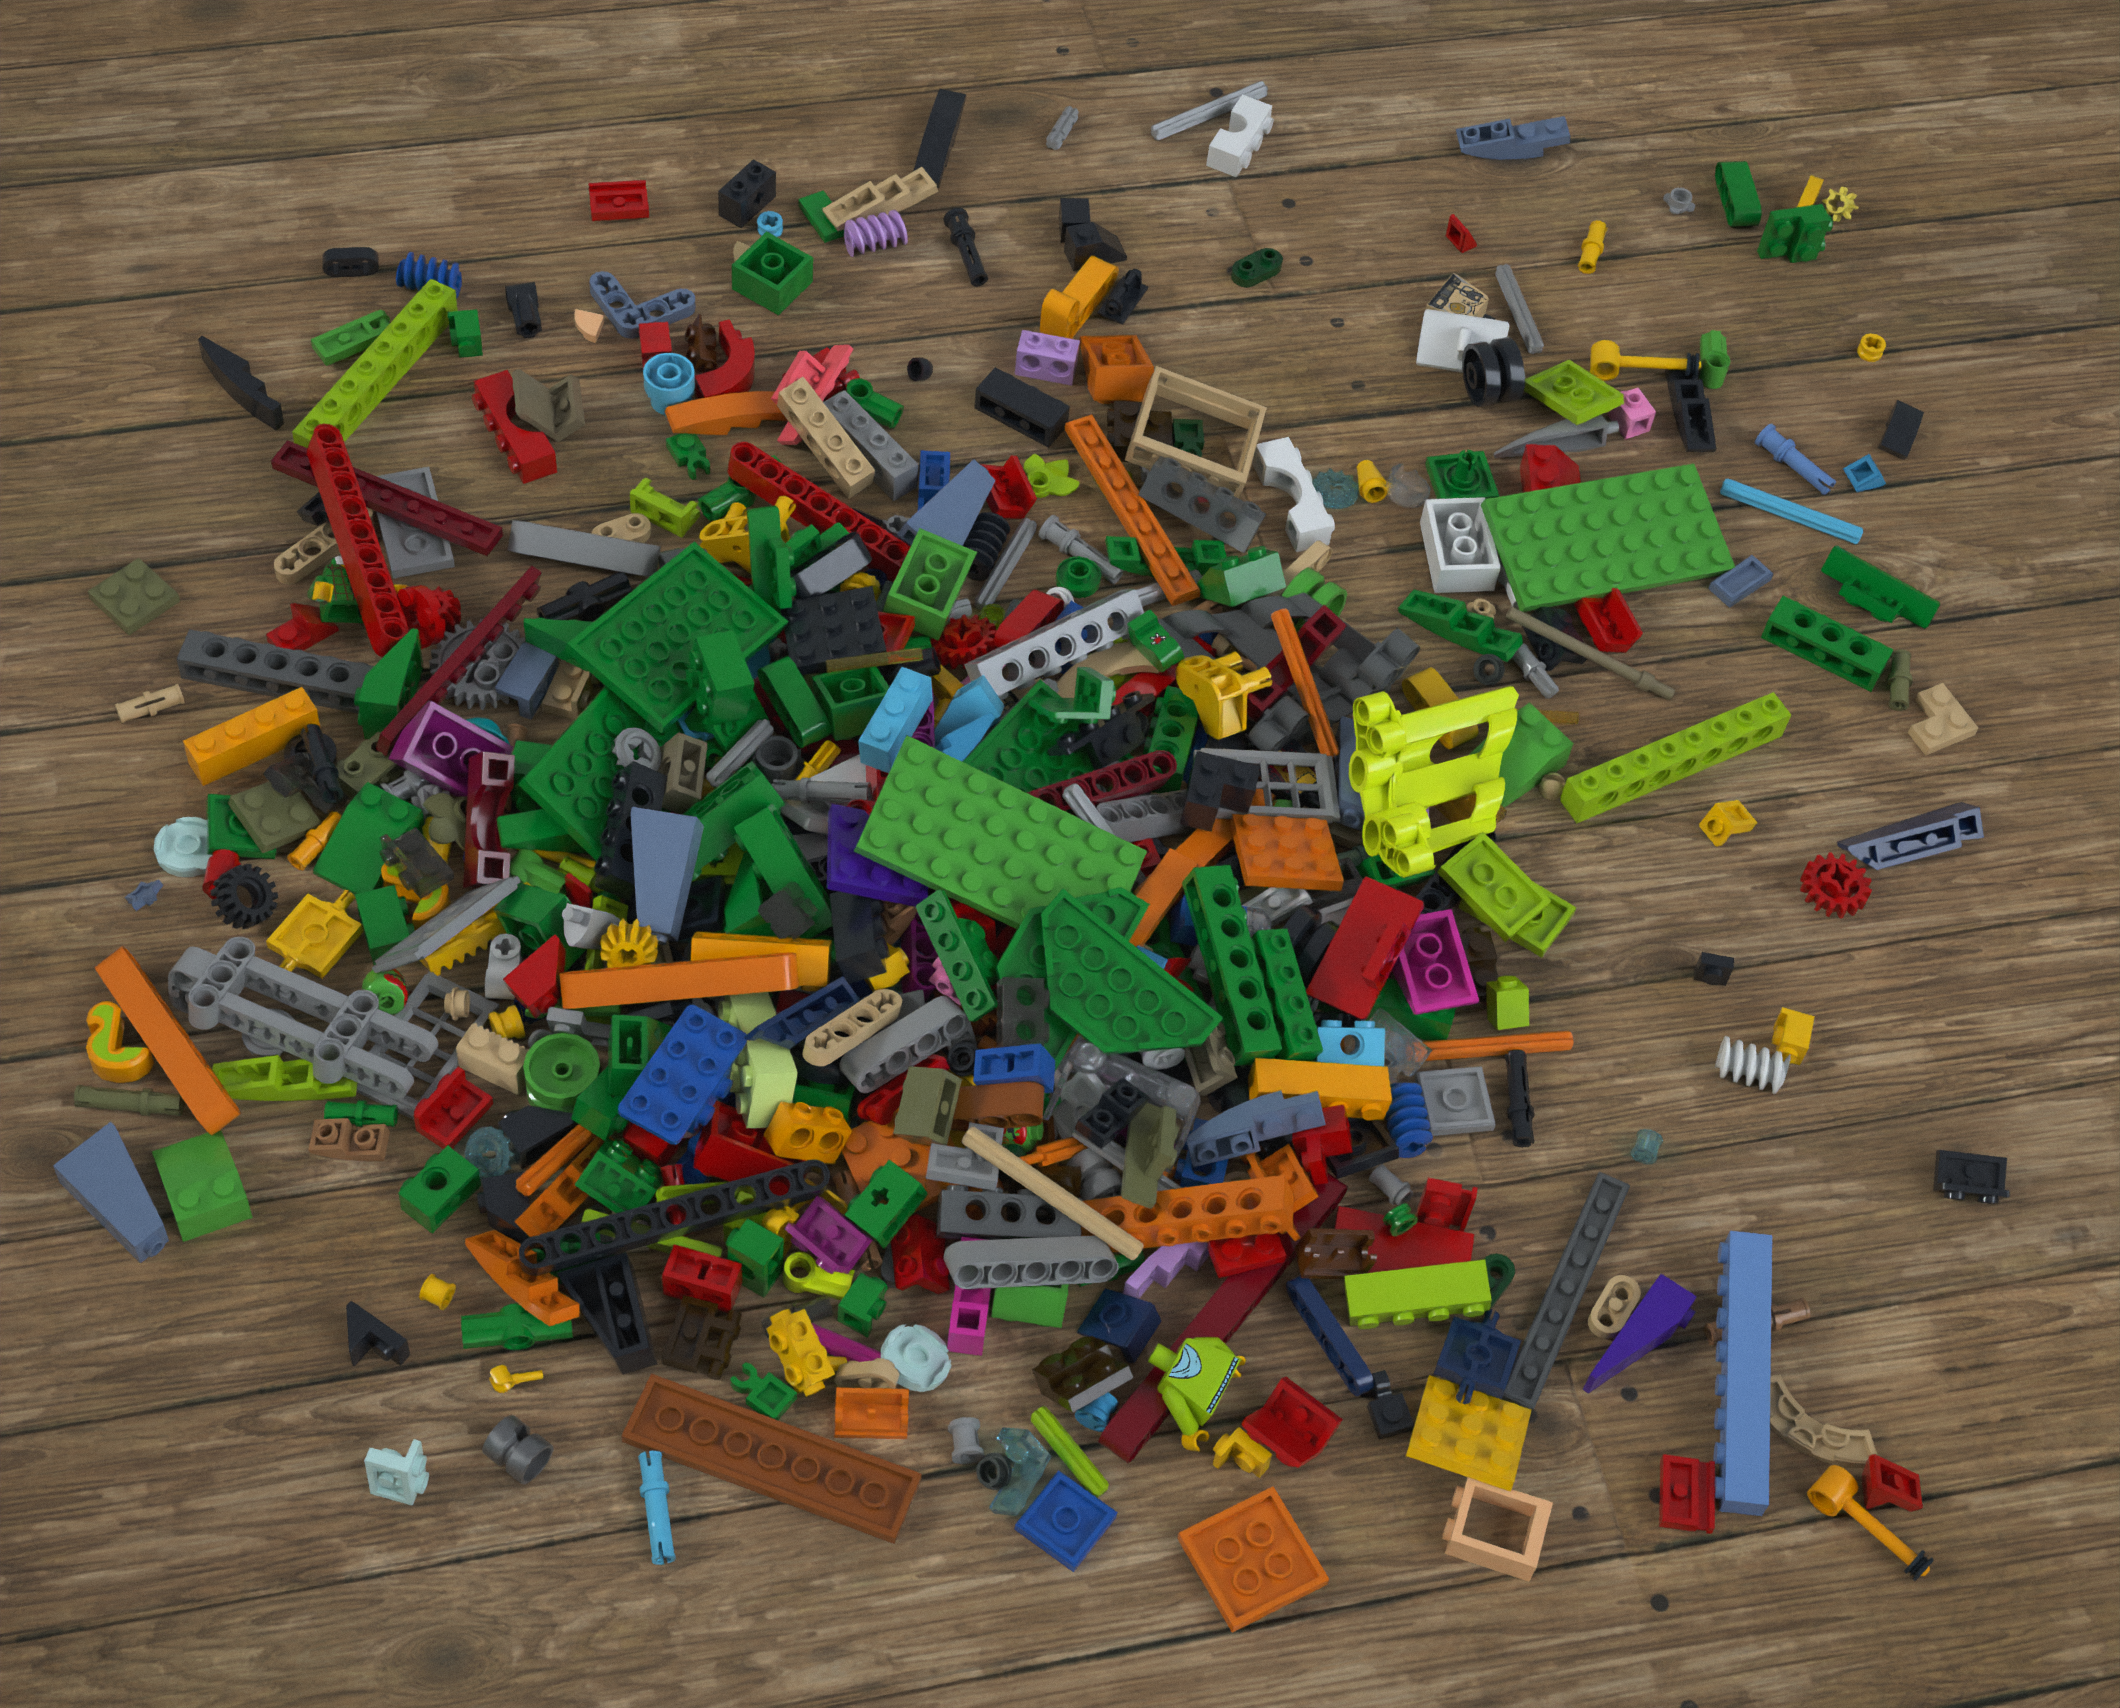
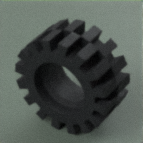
M252 864L238 865L223 873L214 881L213 885L215 888L211 890L210 895L217 898L212 900L211 904L212 907H219L220 910L215 913L218 917L221 915L225 916L222 922L226 925L233 922L232 928L238 929L242 927V929H248L263 922L273 914L272 910L276 909L278 904L273 902V900L278 898V892L271 891L276 885L274 881L271 883L267 882V879L270 877L267 872L260 875L262 868L258 866L252 868ZM238 885L243 886L250 893L252 898L251 908L244 906L238 899L236 892Z

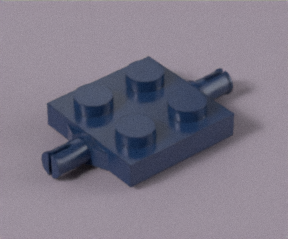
M1493 1309L1485 1313L1482 1323L1469 1322L1454 1316L1434 1375L1460 1384L1456 1394V1400L1461 1403L1463 1394L1466 1393L1463 1404H1469L1474 1390L1502 1399L1521 1340L1507 1336L1495 1328L1500 1315L1495 1311L1492 1320H1490Z

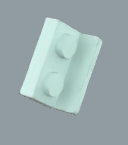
M413 1439L406 1457H402L397 1451L388 1448L382 1450L369 1448L364 1462L370 1494L413 1506L417 1494L424 1493L429 1480V1472H426L425 1469L427 1456L423 1455L421 1441Z

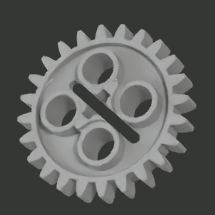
M470 620L467 621V628L465 629L455 625V634L445 631V641L442 640L436 644L437 649H431L432 659L429 660L431 677L477 627L473 626ZM504 624V631L495 643L489 641L484 647L486 651L476 664L470 662L466 667L467 672L463 679L457 685L452 683L446 689L448 693L445 699L447 700L454 696L455 705L457 706L463 701H467V709H471L474 703H479L480 709L484 710L486 703L489 702L494 708H497V701L500 699L509 704V697L497 693L495 686L523 643H527L525 637L520 638L519 630L516 629L509 633V624Z

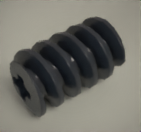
M991 512L978 514L963 544L964 547L977 552L967 575L968 578L984 581L989 577L990 571L994 567V562L998 558V553L1002 550V545L1006 542L1007 535L1010 533V526L1002 516Z

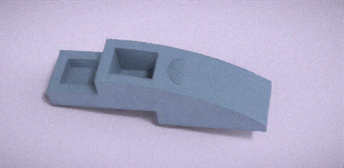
M1565 116L1512 126L1510 119L1456 129L1461 153L1487 159L1503 160L1543 156V148L1570 143V133Z
M1280 1090L1246 1101L1212 1118L1186 1137L1193 1167L1261 1151L1258 1141L1326 1125L1318 1091L1284 1099Z

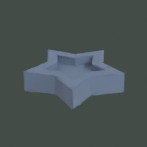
M159 879L150 883L141 881L136 890L125 896V899L128 903L132 904L135 911L145 904L151 906L154 901H157L156 894L163 887V884Z

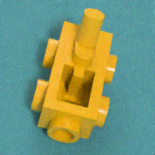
M785 1309L771 1316L772 1325L766 1329L769 1334L770 1347L778 1354L783 1364L787 1383L793 1386L797 1394L804 1392L806 1397L825 1389L826 1387L823 1382L835 1375L834 1371H838L841 1364L847 1363L846 1357L827 1356V1351L821 1345L805 1309L795 1313H791L790 1309Z

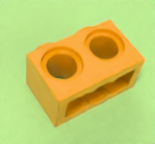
M780 1102L764 1133V1137L778 1157L801 1160L816 1159L824 1163L835 1164L852 1130L844 1119L842 1112L834 1107L809 1106L802 1102H797L796 1104Z

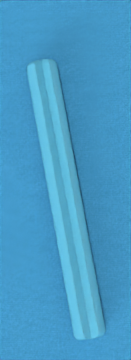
M1729 478L1724 480L1720 490V494L1853 544H1858L1863 534L1862 527Z

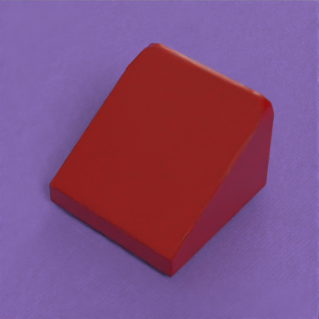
M1454 214L1450 215L1445 236L1461 253L1477 247V243L1469 230Z

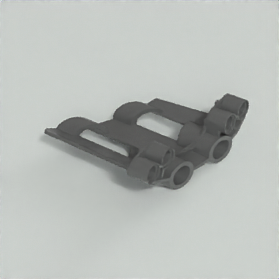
M1300 593L1288 598L1284 596H1270L1247 602L1242 606L1241 610L1212 615L1203 610H1187L1158 619V622L1169 633V636H1172L1177 641L1183 651L1184 659L1191 656L1204 655L1215 660L1210 653L1192 638L1204 633L1218 632L1251 660L1258 670L1261 667H1265L1282 650L1277 632L1271 628L1273 625L1271 614L1277 610L1287 608L1292 619L1301 618L1307 622L1323 605L1307 593ZM1343 621L1347 627L1341 637L1333 644L1338 651L1327 661L1324 667L1316 664L1310 667L1331 727L1340 721L1342 716L1347 717L1353 713V703L1356 698L1382 691L1388 694L1391 685L1401 678L1420 651V646L1398 627L1382 643L1378 641L1374 644ZM1294 684L1270 709L1263 713L1264 715L1255 722V726L1249 735L1245 734V737L1261 751L1278 752L1293 739L1298 741L1301 746L1315 741L1308 721L1310 714L1304 710L1296 685ZM1247 714V719H1248V720H1251V721H1254V720Z

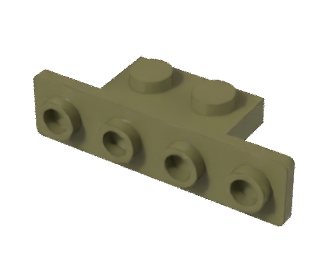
M1146 1103L1128 1124L1121 1197L1123 1199L1150 1209L1156 1204L1158 1180L1166 1168H1172L1177 1156V1150L1174 1149V1142L1179 1132V1126L1176 1125V1109L1166 1105L1160 1108Z

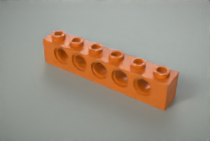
M1285 1175L1157 1191L1156 1204L1152 1209L1123 1199L1121 1196L1082 1201L1142 1242L1144 1245L1143 1249L1160 1246L1170 1247L1176 1244L1208 1242L1224 1238H1241L1248 1235L1265 1233L1274 1234L1293 1230L1294 1195ZM1081 1226V1236H1095ZM1109 1245L1112 1252H1118Z

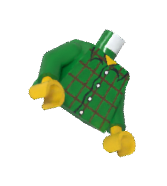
M337 556L331 560L330 564L325 566L323 574L315 578L307 592V596L313 602H320L321 622L364 623L342 557ZM394 584L396 594H398L400 589L409 587L404 584Z

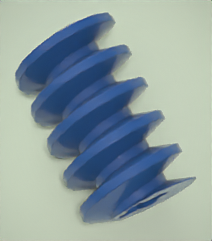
M409 252L406 259L400 261L396 272V284L398 287L406 286L407 289L414 290L417 288L420 291L430 279H433L456 290V299L458 298L462 286V274L459 272V263L454 262L450 270L448 269V261L443 259L440 266L437 267V259L435 257H432L429 263L426 264V257L422 254L416 262L414 252Z
M1403 1082L1390 1084L1392 1102L1385 1115L1387 1120L1386 1127L1388 1132H1390V1137L1399 1148V1157L1413 1158L1421 1155L1426 1150L1425 1145L1433 1140L1432 1133L1427 1131L1430 1128V1122L1425 1119L1428 1112L1423 1107L1425 1099L1423 1096H1420L1423 1090L1421 1085L1417 1083Z

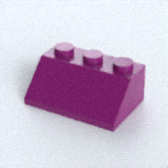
M428 701L402 730L388 760L441 787V789L449 791L456 797H466L468 794L469 758L483 751L510 755L514 747L435 702Z

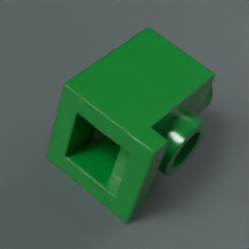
M477 309L447 312L451 345L458 346L459 358L483 356Z
M860 1273L838 1305L837 1321L868 1338L872 1331V1319L878 1320L887 1305V1302L884 1300V1294L888 1290L887 1284L877 1277H868Z

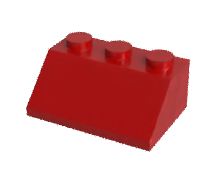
M1526 444L1520 464L1523 493L1581 483L1579 465L1556 445Z
M716 1101L713 1105L715 1107L714 1114L708 1124L703 1126L695 1148L694 1168L706 1176L719 1177L731 1182L807 1160L776 1156L764 1137L767 1128H746L742 1114H737L735 1107ZM774 1182L769 1186L771 1192L778 1196L788 1192L787 1186L782 1182Z

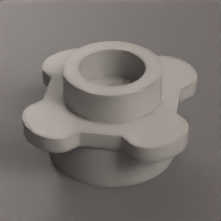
M1675 188L1671 193L1664 195L1663 200L1668 203L1669 211L1673 214L1685 211L1692 212L1695 209V204L1691 202L1692 194L1685 188Z

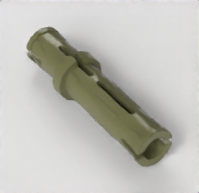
M77 1085L74 1092L75 1107L140 1112L142 1116H150L151 1113L181 1116L184 1110V1100L180 1094L154 1092L152 1088L134 1091Z

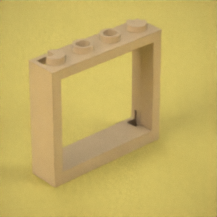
M1156 366L1147 385L1125 461L1151 470L1153 464L1160 456L1164 458L1169 457L1178 461L1181 467L1187 471L1202 474L1209 483L1217 487H1225L1231 490L1235 497L1239 498L1248 478L1267 407ZM1155 395L1248 429L1237 469L1228 468L1143 436Z

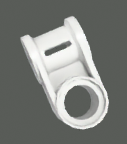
M501 934L491 942L488 969L485 976L486 999L517 1000L503 981L505 976L522 963L520 941L513 935Z

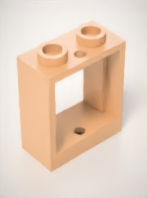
M1467 1477L1464 1486L1457 1485L1453 1495L1451 1507L1457 1508L1455 1518H1448L1444 1528L1442 1539L1448 1541L1445 1554L1530 1582L1537 1568L1553 1502L1513 1489L1510 1492ZM1472 1498L1531 1517L1521 1554L1462 1535Z

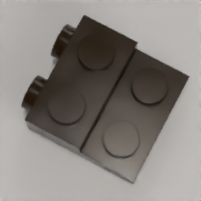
M1114 401L1113 409L1107 410V426L1112 427V431H1108L1107 439L1121 462H1128L1125 461V457L1142 402ZM1150 410L1143 436L1172 446V412Z
M1471 927L1465 929L1459 935L1478 994V1003L1487 1002L1486 982L1497 981L1499 977L1495 966L1498 957L1490 931L1481 932L1480 928Z
M1093 1336L1077 1339L1067 1350L1047 1356L1037 1367L1032 1369L1041 1394L1072 1413L1133 1378L1129 1365L1112 1357L1108 1344Z

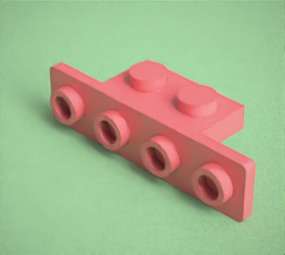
M834 345L822 365L807 351H799L771 400L777 404L779 392L801 377H804L819 398L824 401L827 394L833 390L835 380L841 370L849 363V357L853 348L850 345ZM788 421L777 441L782 445H797L803 439Z

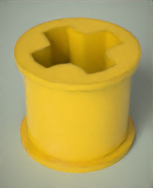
M430 1274L422 1285L419 1299L421 1301L426 1300L438 1306L440 1310H444L454 1296L456 1285L437 1278L435 1274Z

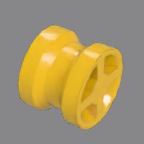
M515 1005L509 1006L502 1013L495 1011L488 1013L489 1023L495 1035L500 1034L501 1038L506 1037L507 1039L513 1037L521 1039L525 1037L524 1026Z

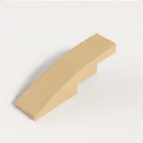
M920 167L901 179L895 174L876 186L869 181L824 207L822 211L835 229L839 231L844 230L847 220L852 219L856 223L859 217L867 220L868 215H875L877 217L881 212H885L887 215L891 210L899 212L937 193L938 189L923 167Z

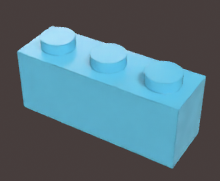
M901 667L858 741L860 762L862 764L889 773L906 735L912 737L933 700L931 677Z

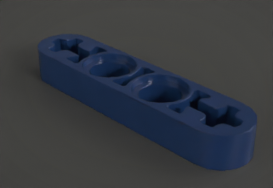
M1300 1275L1286 1283V1290L1292 1304L1350 1392L1358 1397L1374 1388V1379L1369 1368L1310 1279L1301 1278Z

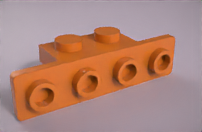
M1289 1144L1262 1161L1257 1152L1240 1156L1246 1165L1249 1163L1251 1165V1168L1247 1170L1251 1179L1278 1175L1286 1176L1294 1195L1293 1213L1319 1197L1298 1156ZM1294 1223L1293 1230L1280 1232L1281 1234L1288 1232L1295 1242L1301 1238Z

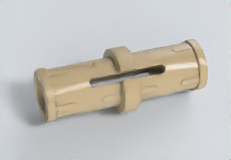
M175 684L152 693L149 691L142 692L143 696L117 703L115 708L122 724L148 714L151 717L155 716L157 711L185 702L179 685ZM162 698L164 699V700H162V701H159V702H156V703H153V704H150V705H147V706H144V707H141V708H138V709L135 708V707H138V706H141V705H144V704H147V703H150V702H153V701H156V700H159V699H162Z

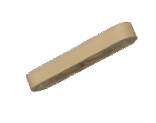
M367 508L372 524L374 526L375 521L373 510ZM327 521L275 559L274 569L279 582L295 584L340 552L336 539L328 536L333 530ZM311 547L321 549L317 555L313 556L304 553Z
M879 989L806 1037L802 1053L804 1059L815 1066H826L895 1021L899 1017L902 1006L901 996L893 990ZM864 1017L871 1020L872 1022H861L856 1018ZM834 1032H845L850 1037H841L836 1035Z

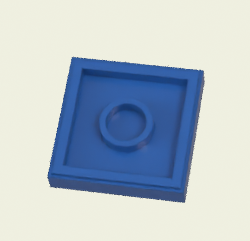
M1058 1470L1017 1521L1014 1530L1074 1572L1116 1519L1118 1512Z

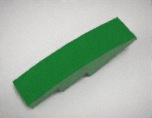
M1413 589L1398 607L1400 614L1444 639L1482 655H1496L1505 662H1508L1523 644L1522 634L1495 627L1492 617L1468 612L1463 601Z

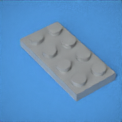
M429 467L377 476L438 501ZM376 511L393 579L455 567L448 540Z

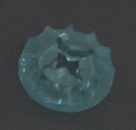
M1329 468L1326 473L1319 472L1312 481L1316 492L1319 491L1321 493L1324 506L1327 508H1347L1358 498L1359 483L1354 482L1353 475H1344L1343 470L1334 472ZM1332 485L1336 487L1338 485H1341V489L1339 490L1335 488L1332 490L1330 489V486Z
M493 1127L479 1128L470 1136L466 1144L465 1159L479 1169L481 1182L482 1178L504 1175L506 1171L512 1169L509 1159L514 1153L509 1150L511 1140L504 1137L503 1130ZM495 1151L496 1156L490 1159L482 1157V1153Z

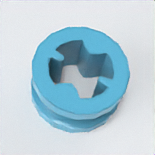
M767 211L759 215L757 218V230L761 236L766 231L776 237L782 234L783 219L780 214L774 211Z

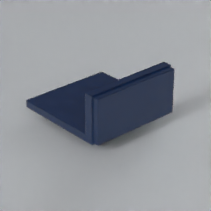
M1105 1288L1077 1330V1333L1082 1336H1093L1104 1343L1119 1347L1128 1363H1135L1161 1323V1318L1155 1305L1151 1302Z

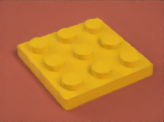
M1429 1375L1406 1456L1511 1492L1515 1482L1531 1409L1475 1390L1469 1404H1463L1466 1393L1463 1394L1461 1403L1456 1400V1394L1460 1385Z

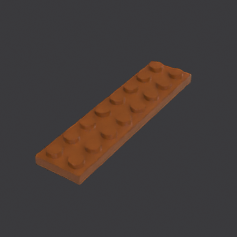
M652 1373L621 1436L622 1442L647 1452L652 1450L660 1451L662 1457L893 1544L897 1540L922 1480V1474Z

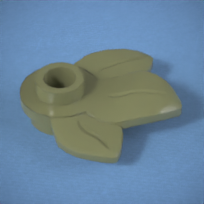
M437 793L427 798L423 806L434 816L429 826L431 840L438 844H448L456 840L460 848L465 851L467 796L454 799L446 793Z

